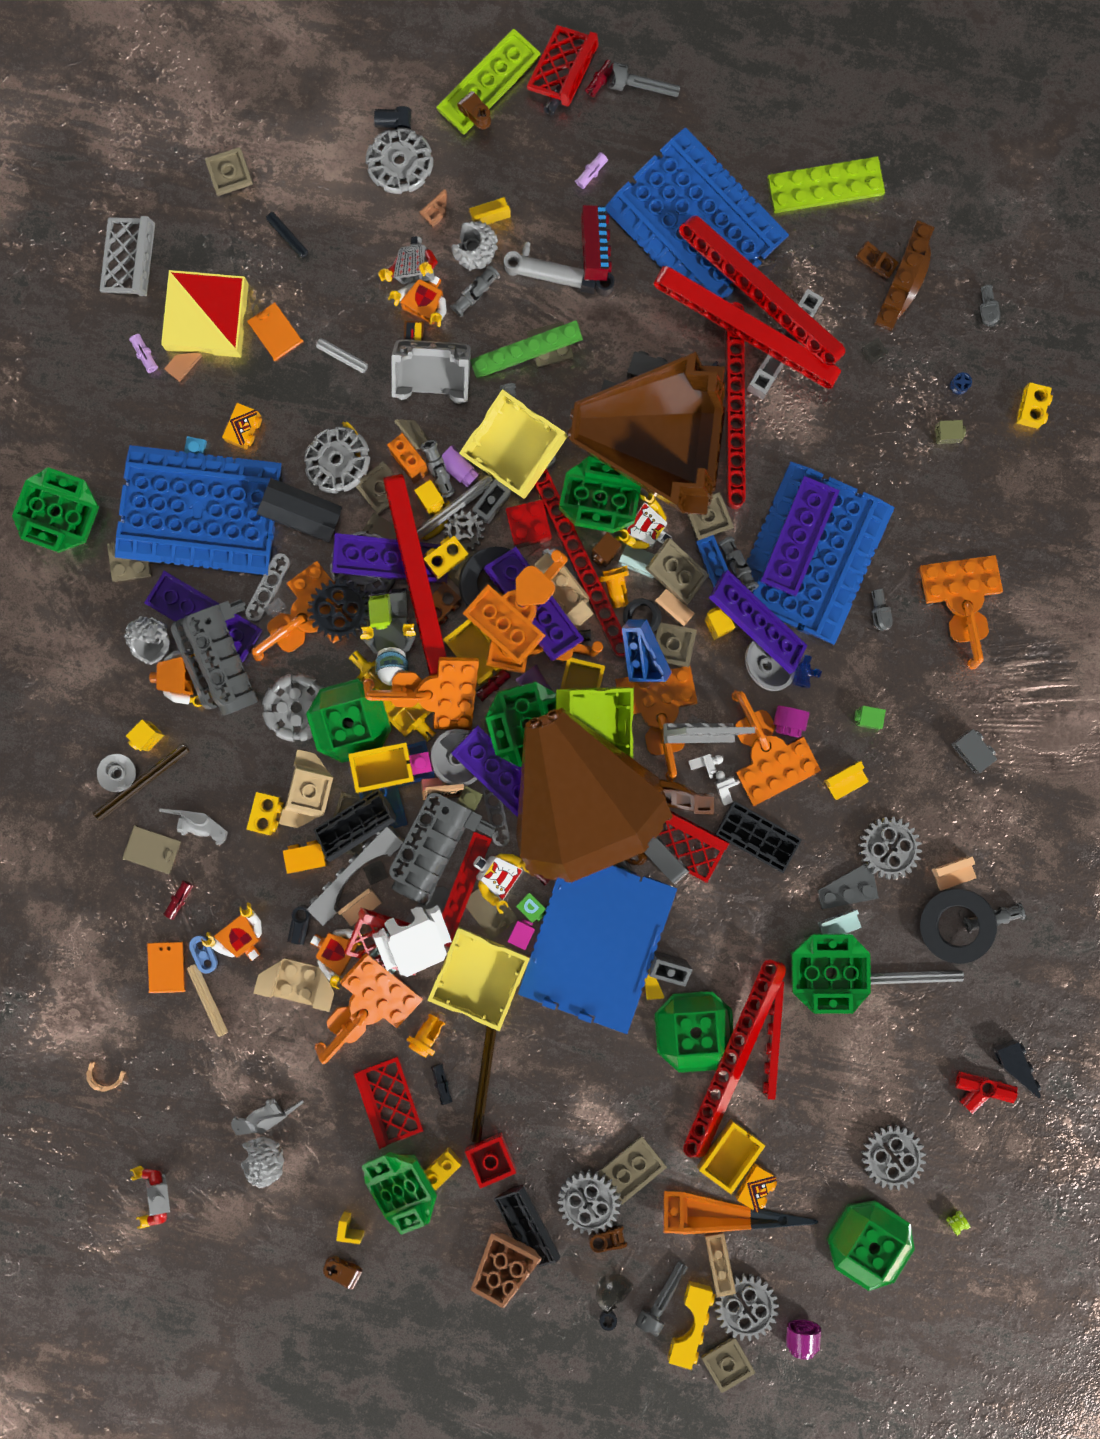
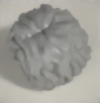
M465 222L462 224L460 231L462 243L452 245L453 256L455 260L459 261L460 265L469 271L475 268L482 269L491 263L495 251L498 249L496 245L498 242L497 235L489 225H486V222Z
M141 616L127 625L124 637L134 657L146 664L152 665L159 662L169 653L170 638L167 635L168 627L165 623L157 621L153 617Z
M260 1137L242 1144L247 1150L249 1157L241 1162V1167L244 1169L247 1181L252 1186L264 1188L280 1178L283 1173L284 1158L283 1149L280 1148L279 1142L271 1138Z

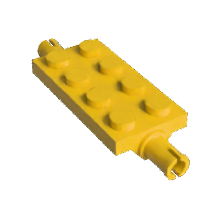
M358 650L353 653L358 660L353 655L348 658L360 670L357 678L363 682L366 679H372L376 690H391L392 686L383 683L378 678L376 660L372 663L368 662ZM384 701L389 721L405 738L413 730H417L427 742L431 738L426 732L432 737L436 735V732L425 723V719L432 712L424 709L419 702L413 707H396L391 701Z

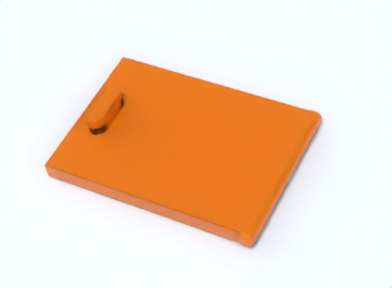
M275 302L247 321L274 361L303 342Z
M183 942L147 943L148 992H185Z

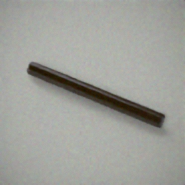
M185 744L178 746L134 780L128 789L119 792L94 811V817L98 821L104 819L189 753V748Z
M489 1026L486 1027L470 1138L472 1142L476 1143L481 1141L496 1037V1029Z

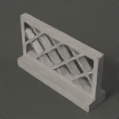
M141 216L140 218L108 217L100 283L101 292L147 296L155 223L148 216ZM114 223L123 226L116 234L113 232ZM134 224H139V230L132 234L129 228ZM127 231L131 237L122 243L119 237ZM117 240L121 246L112 252L111 244ZM135 241L137 247L130 253L126 247ZM125 249L129 255L123 261H120L117 255ZM115 258L119 264L113 270H110L108 268L109 263ZM133 259L135 262L134 267L128 271L124 265ZM123 268L126 274L118 280L114 274ZM113 277L116 283L112 287H106L107 281ZM130 277L133 280L132 288H125L122 284Z
M734 723L663 724L664 743L735 742L736 735L755 733V727H734Z

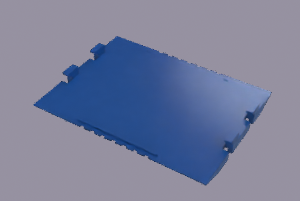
M685 127L660 150L663 157L654 155L633 176L636 183L627 182L607 203L605 210L633 240L637 241L640 247L644 248L643 250L646 253L650 254V257L656 261L659 267H670L712 293L726 299L735 290L730 285L732 281L680 235L679 227L691 216L696 215L700 217L756 268L762 264L757 258L760 256L764 260L789 234L759 203L755 202L752 196L748 195L749 192L746 189L744 190L743 186L739 182L737 183L736 179L730 176L726 169L722 168L723 165L720 162L718 163L717 159Z
M130 445L125 464L124 479L126 480V485L122 487L119 510L121 522H118L115 558L157 563L165 562L166 564L174 563V565L184 564V566L193 565V567L203 566V568L212 567L217 570L220 568L226 571L268 575L275 521L257 515V511L270 478L280 481L282 463L243 458L232 459L233 457L223 458V456L218 455L214 457V455L209 454L205 456L201 453L197 455L192 452H175V450Z
M790 462L772 502L773 505L769 509V515L766 516V521L761 527L762 530L757 536L758 539L755 540L754 548L751 549V555L746 561L752 571L751 575L754 581L759 584L758 588L753 590L752 593L783 623L797 628L802 633L815 636L835 645L851 609L852 601L855 600L856 591L858 592L860 588L859 585L862 583L863 576L868 570L867 566L871 563V557L875 554L874 550L875 548L877 549L895 507L868 493L856 494L858 489L831 477L829 479H822L824 474L809 467ZM806 476L840 491L798 594L795 597L760 581L801 481Z
M612 865L572 883L558 878L552 891L553 895L550 897V904L547 906V913L544 915V922L540 926L539 930L541 931L537 935L536 939L538 940L534 944L533 948L535 949L531 953L518 995L540 1002L542 1006L555 1010L557 1005L553 1002L559 1003V1010L578 1016L580 1020L591 1023L593 1017L589 1015L595 1016L594 1023L628 1034L642 993L641 989L645 985L644 980L648 976V969L651 967V960L654 959V951L657 950V943L660 941V934L664 930L677 888L647 876H643L642 881H640L641 877L636 872L616 865Z

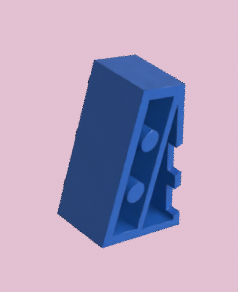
M628 619L622 627L629 682H666L672 672L647 619Z

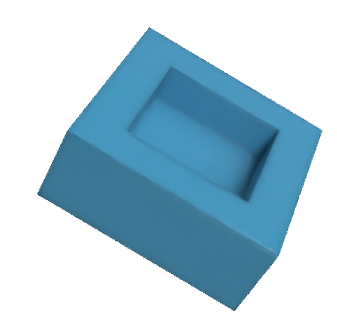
M187 436L184 452H192L197 455L198 453L205 454L207 441Z

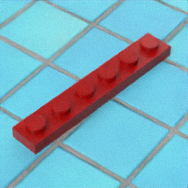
M476 832L473 833L442 913L451 941L454 939L477 880L476 876L480 871L473 866V863L479 856L485 859L492 838ZM452 942L446 943L444 946L450 948Z
M782 981L768 1012V1015H771V1023L767 1024V1035H770L769 1043L766 1042L765 1046L768 1062L764 1063V1074H767L766 1082H763L762 1093L770 1100H776L784 981Z

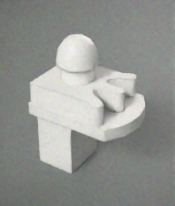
M708 754L688 762L691 770L706 766L709 777L712 779L713 774L717 773L715 764H721L723 757L721 755L712 757V754Z
M718 771L716 773L718 781L714 782L721 802L725 806L733 802L728 788L738 785L740 781L739 779H734V776L725 778V773Z

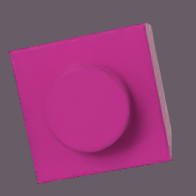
M429 752L409 756L413 775L433 772Z
M522 919V921L517 920L508 942L526 950L535 930L532 927L533 923L526 919Z

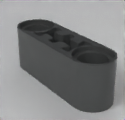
M658 836L656 839L652 838L648 843L649 848L644 853L676 885L690 872L689 869Z

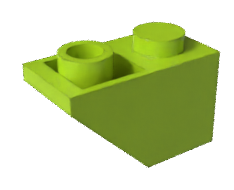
M389 594L370 596L368 600L370 627H376L377 630L385 629L391 624L393 617Z

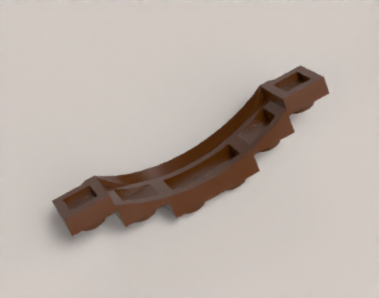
M918 220L915 223L901 263L874 323L875 325L892 331L897 319L906 311L917 295L928 271L931 257L929 240L935 227Z
M659 779L669 807L693 811L694 814H714V793H696L695 790L680 783Z

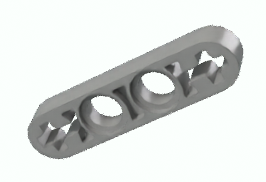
M280 553L273 557L269 564L268 575L264 574L246 609V616L252 622H259L263 619L290 567V560L285 554ZM282 558H284V562L286 564L285 566H280L279 571L282 572L280 575L272 569L274 567L277 570L279 566L277 560H282ZM272 574L278 578L277 582L273 585L267 581L268 577ZM262 591H266L269 594V598L262 602L259 600V594ZM255 601H257L260 605H264V607L262 609L259 606L257 612L260 613L259 616H254V618H252L253 615L250 612L251 610L255 611L258 607L256 604H254Z
M481 783L489 823L496 826V828L503 827L504 825L506 830H502V834L507 836L504 843L501 844L500 841H496V837L499 836L498 831L492 835L493 842L496 846L504 847L510 841V834L503 803L499 800L496 806L489 805L488 798L494 794L491 792L486 795L485 791L488 789ZM493 815H502L503 822L500 825H495L492 822Z

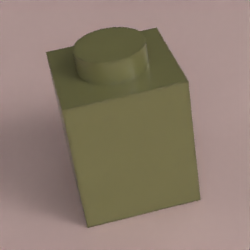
M963 420L939 421L935 425L936 444L960 443L966 436V427L963 426Z
M465 786L457 803L475 812L483 798V794Z

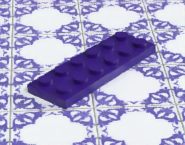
M803 477L761 578V583L792 596H797L840 490L809 477Z
M335 533L332 561L333 573L407 580L397 540ZM420 542L423 559L426 557L424 554L431 548L437 549L441 544ZM438 557L432 560L434 566H440L443 563L442 559ZM425 564L430 583H447L448 572L437 579Z
M517 547L486 565L484 570L504 595L508 591L516 590L517 576L525 567L530 565ZM553 596L545 604L536 605V616L532 623L546 635L539 645L551 661H554L583 642L584 638Z
M729 570L724 571L709 599L789 674L795 672L807 645Z
M163 571L144 602L173 621L219 604L166 571ZM234 614V618L226 620V627L233 638L234 646L240 655L241 662H244L263 630L238 614Z
M477 725L451 754L518 817L522 767H518L497 756L491 737Z

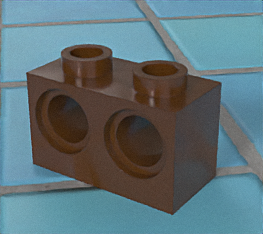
M607 532L592 549V561L599 567L603 565L606 568L621 551L622 544Z
M445 582L432 595L435 609L440 610V615L437 618L441 627L448 621L449 618L447 616L452 611L455 613L462 605L460 603L462 598ZM446 595L453 596V601L450 604H445L443 598Z

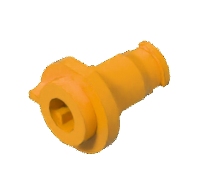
M627 565L602 571L603 576H600L599 580L600 582L606 581L608 594L613 604L612 608L628 605V592L624 579L625 576L629 575Z
M430 1013L427 1021L422 1024L415 1038L408 1036L406 1039L410 1043L408 1047L425 1058L428 1054L434 1055L435 1051L430 1048L437 1039L441 1027L446 1024Z

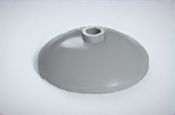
M754 640L750 642L745 653V663L751 678L760 687L769 691H780L788 687L794 679L795 672L789 674Z
M452 729L442 733L434 741L430 751L431 767L435 775L448 785L464 784V786H467L477 780L458 760L456 763L452 761L453 755L451 752L470 733L464 729Z

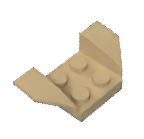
M547 552L534 566L544 574L554 561ZM563 566L551 580L555 585V591L552 596L574 625H581L594 614L586 604L589 601V596L568 568Z
M297 749L293 764L295 769L286 805L282 808L279 824L299 828L313 819L324 815L333 781L332 775L328 773L315 753Z
M288 958L281 960L260 973L253 993L313 1006L312 1008L330 1012L334 997V991L319 966Z

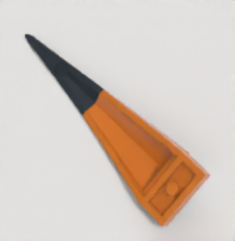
M664 1191V1233L686 1235L815 1225L818 1223L817 1220L760 1209L756 1212L749 1207L685 1192Z

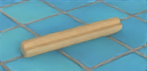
M193 964L187 968V971L217 1036L225 1035L228 1030L201 971H199L196 964Z

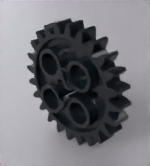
M336 579V584L329 580V586L321 583L322 590L315 588L317 595L311 594V598L314 601H308V605L313 607L307 609L309 614H313L309 617V621H315L312 627H319L317 630L318 634L324 631V638L331 635V641L334 640L335 636H338L339 641L342 640V636L349 640V634L356 637V630L362 632L361 625L367 626V622L364 619L370 618L369 614L365 613L369 611V607L365 606L368 604L369 599H363L366 593H359L361 590L360 586L354 589V582L347 585L346 579L343 581V584H340L339 579ZM336 593H341L344 597L342 600L337 601L333 596ZM326 599H330L338 609L342 607L343 614L351 618L352 621L349 622L341 612L336 613L335 607L327 602ZM350 606H356L358 611L350 613L347 609ZM328 607L331 611L328 614H322L320 609ZM341 619L345 624L342 627H337L334 625V622Z

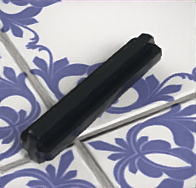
M270 212L266 216L267 221L301 259L305 258L308 255V250L274 212Z

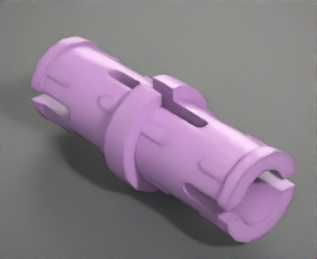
M598 153L595 159L585 166V170L579 178L575 180L576 184L580 188L585 189L593 177L596 178L598 176L599 170L608 162V158L603 153Z
M135 334L130 337L129 340L137 352L136 356L138 359H141L146 371L151 373L157 370L158 366L151 356V350L146 347L141 335Z

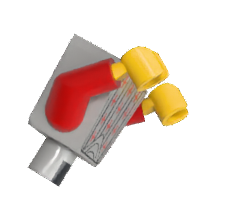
M415 236L411 237L410 246L399 249L398 256L392 266L388 269H381L378 275L381 281L386 279L390 282L392 277H394L402 284L417 282L419 279L423 281L434 280V268L438 264V260L431 250L422 245V238Z
M142 1166L130 1169L135 1175L131 1177L133 1181L140 1178L146 1180L150 1216L136 1217V1220H140V1226L137 1228L141 1229L164 1223L167 1220V1212H170L165 1174H161L158 1170L144 1169Z

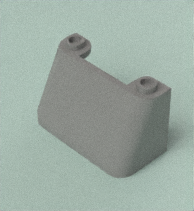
M420 340L396 341L392 351V397L405 400L412 395V392L449 394L450 399L455 403L468 402L471 347L464 343Z

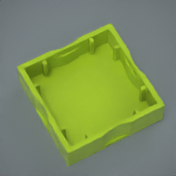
M634 688L556 689V710L563 708L633 759L632 720Z

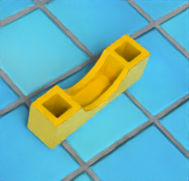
M688 1280L683 1300L684 1304L693 1313V1324L686 1334L672 1338L667 1355L669 1364L692 1370L693 1364L697 1363L699 1356L697 1348L699 1344L702 1345L704 1339L702 1330L709 1321V1313L707 1312L715 1299V1294H713L710 1286Z

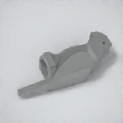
M159 809L160 812L181 815L177 825V831L181 835H186L190 832L197 836H211L216 841V845L223 844L227 838L228 832L204 813Z
M275 1098L267 1099L264 1107L254 1110L247 1118L237 1119L235 1116L231 1121L232 1129L236 1135L263 1134L287 1117L304 1101L302 1099L285 1111H282Z

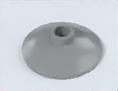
M111 754L105 757L97 768L98 782L104 789L110 792H122L128 789L135 780V766L127 756L122 754ZM117 770L121 771V775L119 777H116L115 772Z

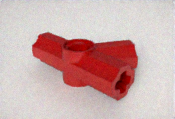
M959 1071L956 1077L955 1087L969 1091L960 1102L972 1114L988 1098H995L1013 1104L1017 1099V1086ZM985 1083H990L991 1085L988 1091L982 1090Z

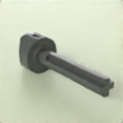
M614 62L613 71L615 74L609 80L608 88L622 91L623 87L627 84L678 97L679 85L628 74V65Z
M679 1261L677 1262L651 1311L646 1312L642 1310L635 1325L644 1332H650L656 1337L660 1334L665 1324L659 1317L662 1315L688 1268L686 1265Z

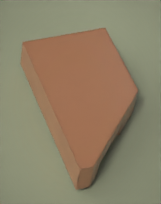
M444 189L419 212L432 228L446 216L447 191Z
M199 352L177 354L164 370L178 382H181L202 355Z

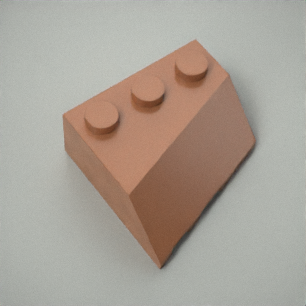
M491 1233L471 1291L504 1308L542 1258L533 1248L504 1233Z

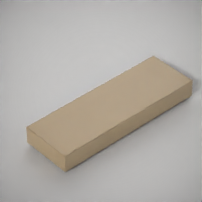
M724 1233L705 1236L716 1296L722 1297L736 1294Z

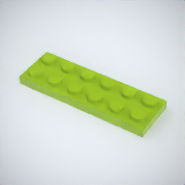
M513 28L437 106V111L465 135L474 123L463 115L457 103L470 91H473L490 109L541 57V53Z
M878 157L770 174L767 177L774 213L882 196L885 193Z

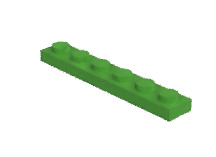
M575 320L470 359L475 377L478 379L583 340L578 322Z

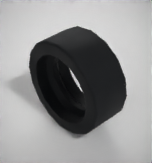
M644 598L634 599L629 602L623 613L624 623L628 619H632L633 612L637 607L644 605L648 606L653 613V618L649 625L653 632L656 631L662 619L658 605Z

